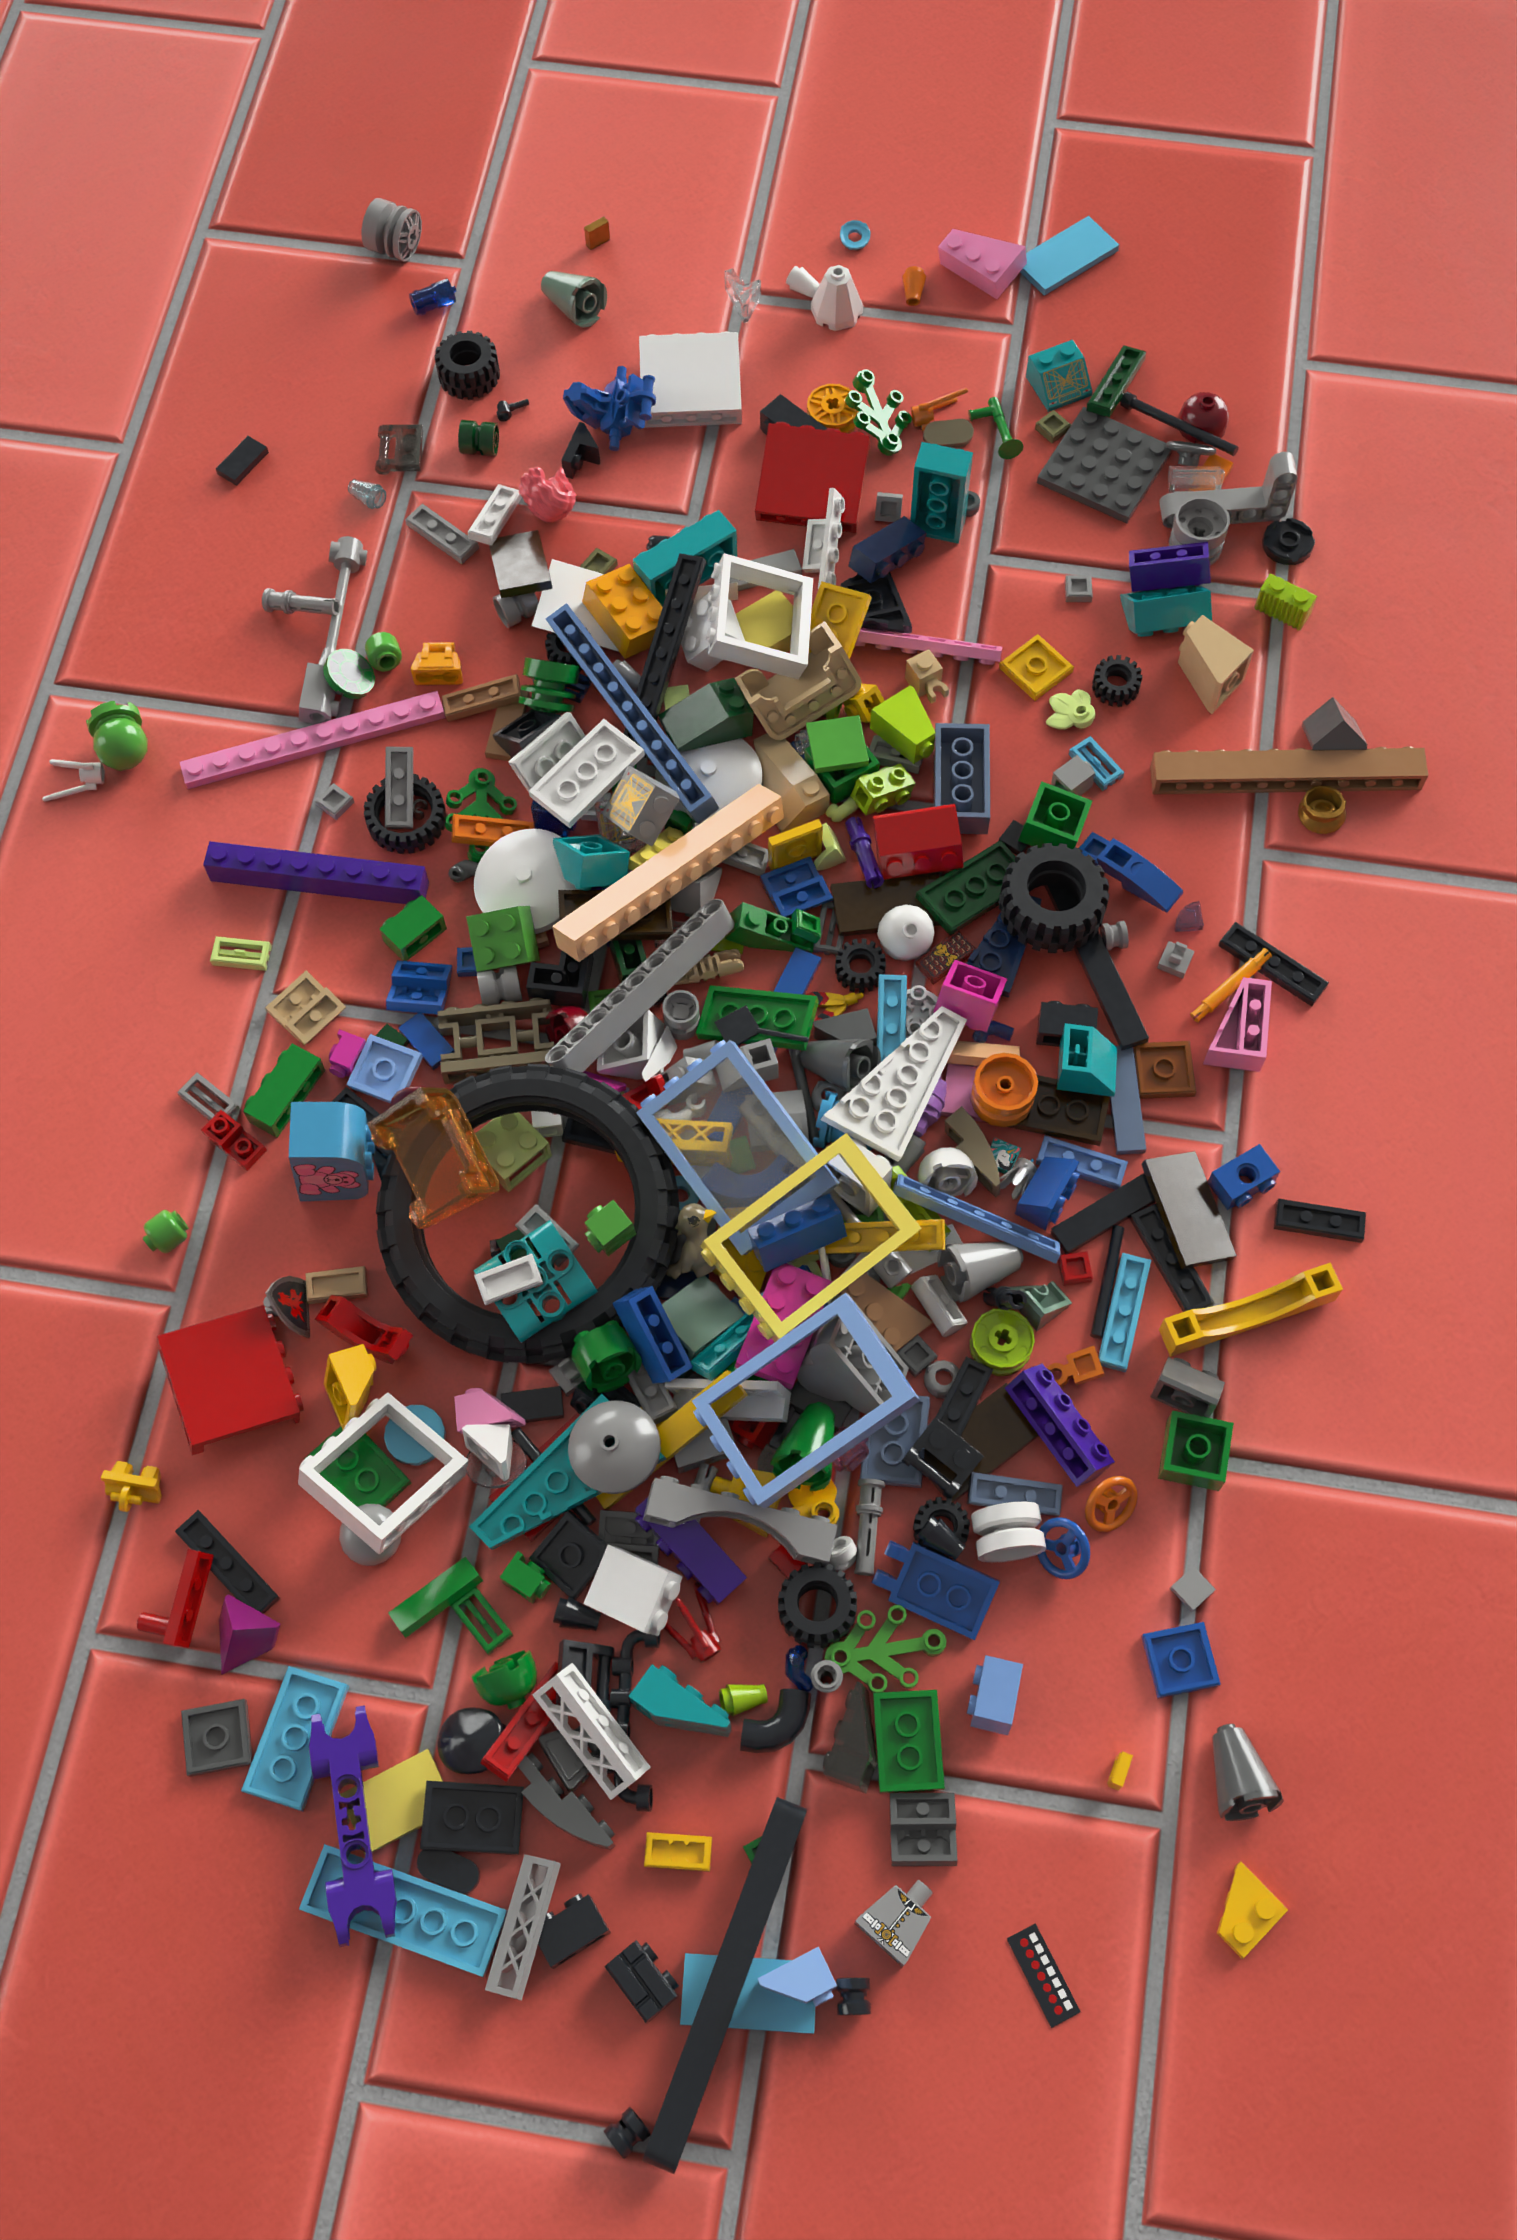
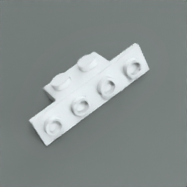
M829 488L826 519H808L802 569L806 573L820 572L818 589L821 581L836 585V575L834 572L835 564L839 560L837 546L838 538L842 535L840 521L841 513L845 510V501L835 488Z

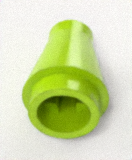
M727 1684L726 1688L719 1689L721 1708L728 1714H731L732 1717L758 1705L768 1703L764 1684Z

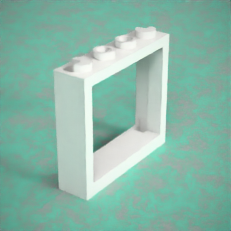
M724 553L719 563L714 564V571L711 574L714 584L709 595V599L713 602L707 617V621L711 622L706 634V640L709 642L708 655L799 679L808 665L813 578ZM730 577L794 595L790 653L725 636Z
M387 1392L382 1398L374 1399L360 1417L352 1418L337 1437L332 1436L327 1439L315 1456L310 1455L303 1460L299 1466L298 1485L380 1555L466 1476L469 1460ZM384 1416H387L445 1466L379 1526L319 1473Z

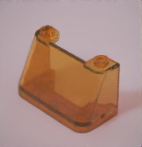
M420 1087L367 1123L374 1144L380 1148L394 1151L417 1198L409 1206V1217L418 1229H426L499 1191L498 1179L457 1097L449 1089Z

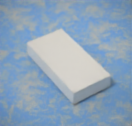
M533 1254L474 1275L485 1305L543 1284Z

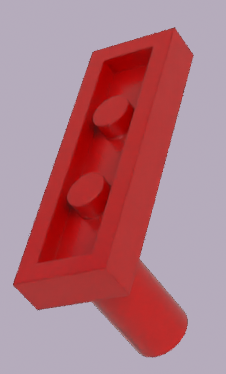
M188 1549L170 1617L143 1612L137 1620V1629L142 1632L164 1636V1644L189 1648L214 1555Z

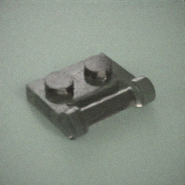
M422 424L379 426V458L375 464V471L381 475H386L390 471H421ZM396 437L394 459H389L390 440Z

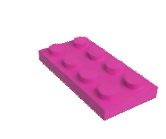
M786 1263L773 1269L762 1297L782 1322L833 1281ZM822 1306L820 1309H818L816 1312H814L811 1316H809L807 1319H809L810 1317H812L813 1315H815L817 1312H819L820 1310H822V1309H823V1306ZM755 1316L734 1366L736 1368H739L775 1343L772 1338L767 1340L757 1327L760 1323ZM813 1333L754 1375L768 1381H778L784 1387L792 1390Z

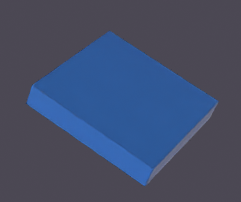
M1204 1622L1142 1634L1141 1637L1157 1699L1221 1685Z

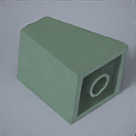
M706 1276L697 1278L662 1304L690 1361L744 1315L738 1305L731 1302L720 1291L719 1287ZM689 1369L677 1378L687 1379L694 1371Z

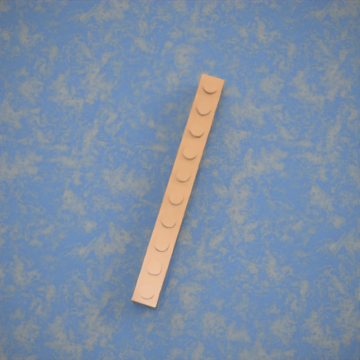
M760 784L756 785L553 925L557 947L580 962L784 819L782 797Z

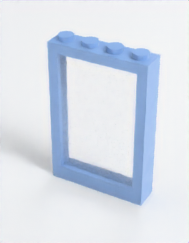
M722 1040L710 1049L712 1053L703 1061L699 1058L686 1068L688 1073L680 1079L676 1076L669 1080L663 1086L665 1090L657 1097L655 1094L647 1097L640 1103L642 1108L636 1112L708 1210L717 1212L713 1218L720 1227L724 1226L818 1154L736 1043L730 1040L728 1042ZM825 1164L730 1236V1241L741 1255H747L753 1250L747 1229L826 1195L838 1186L840 1182Z

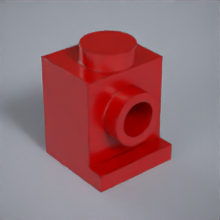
M735 1420L730 1429L739 1436L736 1441L746 1448L752 1450L754 1446L763 1449L777 1424L780 1425L781 1422Z

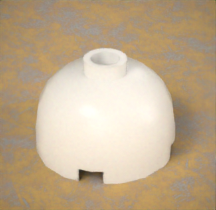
M902 905L893 908L883 916L879 923L877 934L886 954L897 960L908 961L917 959L927 952L933 942L934 927L932 920L925 911L916 906Z
M952 1147L939 1148L926 1155L920 1163L917 1175L918 1182L953 1197L959 1196L962 1193L966 1197L973 1191L978 1181L977 1173L970 1158L961 1150Z

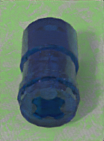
M446 278L430 284V286L421 290H414L413 293L409 294V299L415 314L423 315L430 310L455 303L456 297L454 292H457L455 286H451V283Z

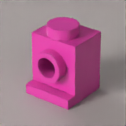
M339 1029L337 1033L339 1042L333 1045L329 1053V1061L331 1063L329 1071L337 1077L344 1078L347 1076L350 1078L366 1041L361 1037Z

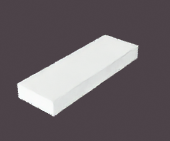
M498 484L469 529L468 539L492 546L522 498L519 490Z

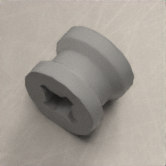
M1118 921L1115 925L1101 924L1100 935L1108 951L1112 950L1113 947L1128 948L1129 937L1125 921Z

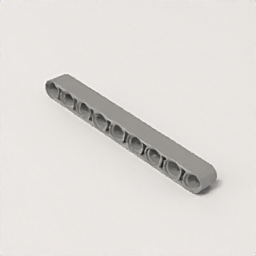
M713 899L704 904L549 1050L545 1056L546 1063L554 1068L565 1070L569 1068L578 1072L585 1071L734 928L735 923L723 900Z

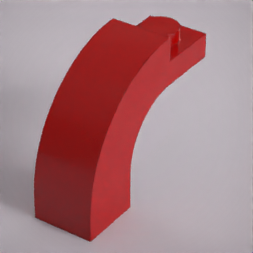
M331 1295L315 1318L317 1322L352 1346L364 1344L367 1354L371 1353L374 1358L389 1364H393L395 1360L397 1361L399 1357L406 1353L409 1348V1341L413 1337L405 1328L389 1326L374 1319L342 1296Z

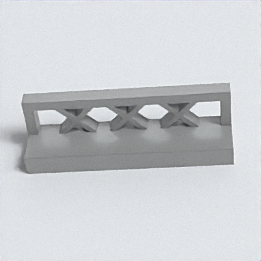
M524 1854L485 1987L486 1991L522 2001L561 1863Z

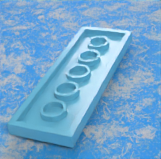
M324 1844L299 1907V1910L331 1922L333 1921L328 1911L325 1882L343 1879L340 1849ZM351 1853L348 1856V1862L351 1864H359L364 1860V1858ZM373 1862L374 1872L392 1869ZM392 1869L397 1898L395 1936L386 1938L381 1918L373 1911H362L356 1914L350 1923V1929L485 1978L508 1911Z

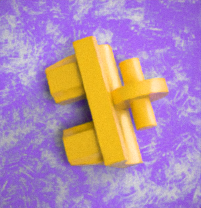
M117 1461L111 1471L104 1470L101 1480L105 1482V1494L110 1495L111 1501L119 1502V1510L122 1512H128L132 1504L142 1505L143 1501L159 1504L162 1497L159 1487L161 1480L159 1468L146 1466L143 1468L141 1476L132 1475L134 1470L131 1464Z

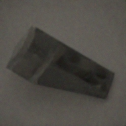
M856 1682L854 1690L851 1689L847 1695L845 1702L847 1710L844 1718L839 1720L834 1731V1738L836 1740L832 1751L829 1750L825 1755L823 1774L834 1783L866 1794L877 1765L869 1691L862 1683Z

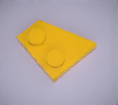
M1239 1862L1234 1869L1235 1874L1230 1891L1227 1894L1223 1917H1221L1217 1934L1243 1959L1282 1918L1288 1909L1242 1862Z

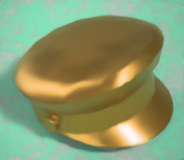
M1330 786L1313 787L1306 792L1299 804V819L1308 830L1314 833L1328 834L1335 832L1345 822L1346 800H1344L1342 794L1337 789Z

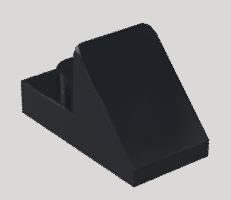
M579 422L561 459L565 476L571 479L574 478L576 471L582 468L583 461L600 465L599 448L582 422Z

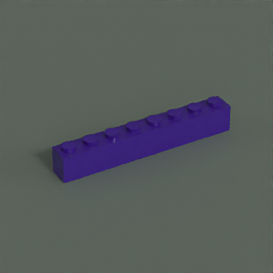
M209 841L203 863L210 881L400 904H407L411 900H416L421 895L426 898L429 886L425 866Z

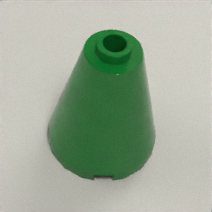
M822 1402L809 1404L799 1416L772 1456L770 1466L773 1464L772 1472L776 1477L834 1437L835 1414L827 1404ZM832 1462L796 1488L800 1489L801 1485L811 1486L810 1491L824 1489L831 1480Z

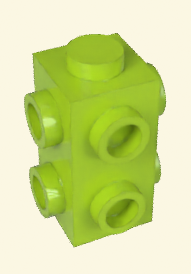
M901 763L892 767L886 766L878 772L860 776L855 782L851 797L865 816L874 812L880 813L890 806L902 805L907 802L911 797L915 781Z

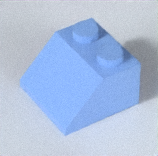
M819 1946L757 1978L761 1988L805 2004L813 2001L815 2007L833 1998L832 1990L837 1987Z

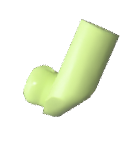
M849 797L839 807L836 804H831L826 810V815L832 818L833 822H840L859 807L852 797Z

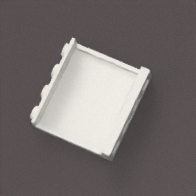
M738 332L650 334L639 336L640 378L643 380L644 375L655 377L653 394L656 396V404L651 407L652 418L645 421L644 428L742 424Z

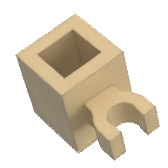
M929 649L906 660L905 679L909 685L914 687L918 697L927 694V698L932 704L936 702L935 691L941 692L943 697L949 695V688L945 683L941 682L943 668Z

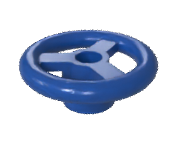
M1062 1517L1052 1518L1043 1523L1039 1530L1044 1533L1046 1550L1054 1551L1061 1558L1065 1570L1052 1564L1047 1557L1046 1551L1037 1555L1042 1566L1051 1575L1060 1579H1073L1080 1576L1086 1570L1090 1561V1545L1084 1531L1075 1522ZM1064 1527L1068 1529V1532L1061 1535L1057 1540L1046 1538L1047 1533L1052 1528ZM1081 1554L1079 1563L1075 1566L1072 1558Z

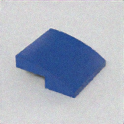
M811 856L760 875V881L778 915L788 918L792 916L796 908L806 911L833 900L823 876L819 875Z
M397 960L391 975L392 986L386 999V1010L437 1014L438 1011H443L451 981L452 965Z

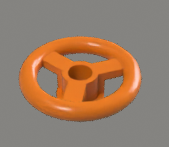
M1114 1476L1094 1487L1085 1507V1517L1089 1526L1099 1532H1109L1123 1525L1130 1518L1137 1504L1138 1494L1135 1484L1127 1477ZM1121 1485L1125 1488L1117 1493L1111 1487ZM1128 1498L1124 1510L1114 1519L1115 1511L1119 1508L1120 1503ZM1095 1507L1104 1513L1103 1523L1096 1520L1094 1515Z

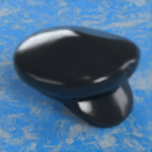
M469 1707L454 1712L446 1719L439 1732L437 1748L441 1761L447 1768L460 1774H478L488 1770L480 1762L504 1731L506 1725L501 1723L495 1713L486 1709Z

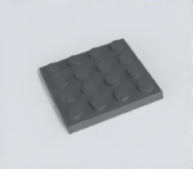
M1083 407L1038 475L1037 483L1124 523H1128L1168 460L1172 450L1168 449L1166 443L1106 416L1086 411L1087 408Z

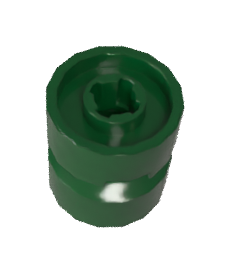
M461 420L458 432L459 452L461 454L474 455L477 451H480L481 455L496 456L499 447L498 423L482 422L481 425H478L476 421Z

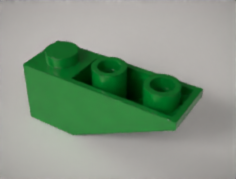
M744 902L730 913L735 925L725 936L726 940L749 948L794 952L795 948H799L811 954L813 953L814 942L792 934V919Z

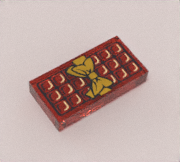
M957 931L918 959L915 966L934 985L948 974L954 960L964 962L976 948Z

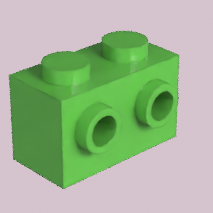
M614 1199L604 1207L599 1205L587 1215L588 1220L584 1222L588 1229L585 1235L589 1243L597 1253L603 1250L607 1256H610L636 1235L633 1223Z

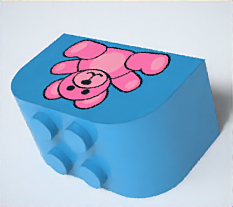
M291 1102L289 1161L300 1202L351 1200L366 1196L368 1194V1180H374L372 1153H375V1136H373V1124L367 1123L365 1111L356 1105L343 1102Z

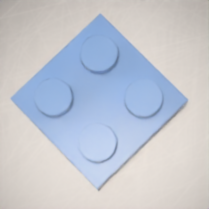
M370 1034L346 1085L353 1090L391 1103V1099L397 1091L410 1087L423 1055L415 1050Z

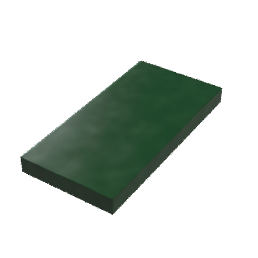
M1000 840L964 862V868L953 869L917 891L915 897L951 936L999 905L1003 877L1010 863L1014 862L1016 856Z

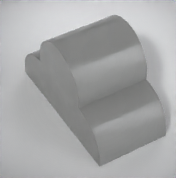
M838 1295V1296L834 1297V1298L830 1301V1303H832L833 1301H835L837 1298H839V1297L842 1296V1295ZM859 1308L896 1365L906 1377L909 1369L908 1366ZM839 1316L813 1333L797 1375L798 1381L806 1390L833 1401H846L853 1408L865 1414H868L892 1397Z

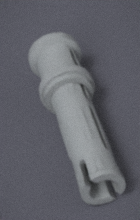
M267 588L262 595V606L267 612L280 610L286 614H292L295 611L337 616L341 608L340 601L337 598L296 595L292 590L276 592L272 588Z
M859 1479L858 1486L861 1487L859 1505H856V1512L860 1518L854 1573L857 1575L873 1576L878 1517H881V1514H883V1508L880 1507L881 1492L885 1488V1482L877 1479Z

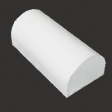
M937 1275L920 1277L912 1284L911 1289L943 1337L956 1333L968 1323Z

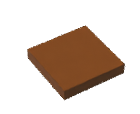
M1190 1041L1150 1042L1133 1047L1140 1099L1195 1097L1196 1086Z

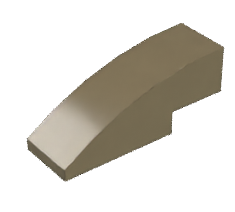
M961 1106L945 1120V1133L958 1145L956 1149L965 1153L973 1162L978 1181L997 1197L1000 1195V1178L992 1149L977 1123Z

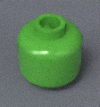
M378 632L367 639L365 652L370 665L374 669L382 672L390 671L400 664L402 652L395 636L387 632Z
M162 1210L144 1224V1231L147 1235L143 1237V1240L153 1252L159 1249L163 1253H169L187 1239L186 1230L189 1227L175 1210L173 1212Z

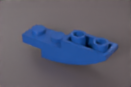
M1092 832L1078 848L1083 851L1082 854L1084 856L1089 854L1096 860L1095 866L1100 865L1106 874L1120 881L1123 889L1166 913L1183 894V890L1164 872L1114 838L1108 841Z

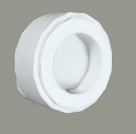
M841 1536L834 1539L830 1563L837 1571L840 1569L845 1571L856 1561L857 1547L850 1537Z

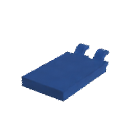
M890 1540L884 1554L903 1562V1567L898 1578L877 1569L872 1583L891 1591L888 1601L975 1640L1000 1580L914 1541L909 1550Z

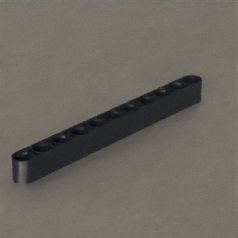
M779 1797L775 1800L642 2161L672 2174H675L808 1810Z

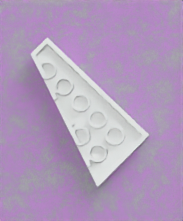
M941 1006L909 1038L903 1041L895 1051L889 1054L864 1077L856 1087L825 1113L821 1121L847 1133L849 1136L862 1141L864 1144L898 1162L904 1154L967 1019Z

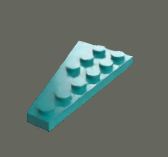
M603 1394L469 1526L491 1550L602 1493L587 1486L575 1474L569 1460L568 1444L570 1434L578 1419L593 1406L609 1401ZM615 1438L607 1439L606 1447H612L615 1444ZM661 1452L657 1464L667 1459Z

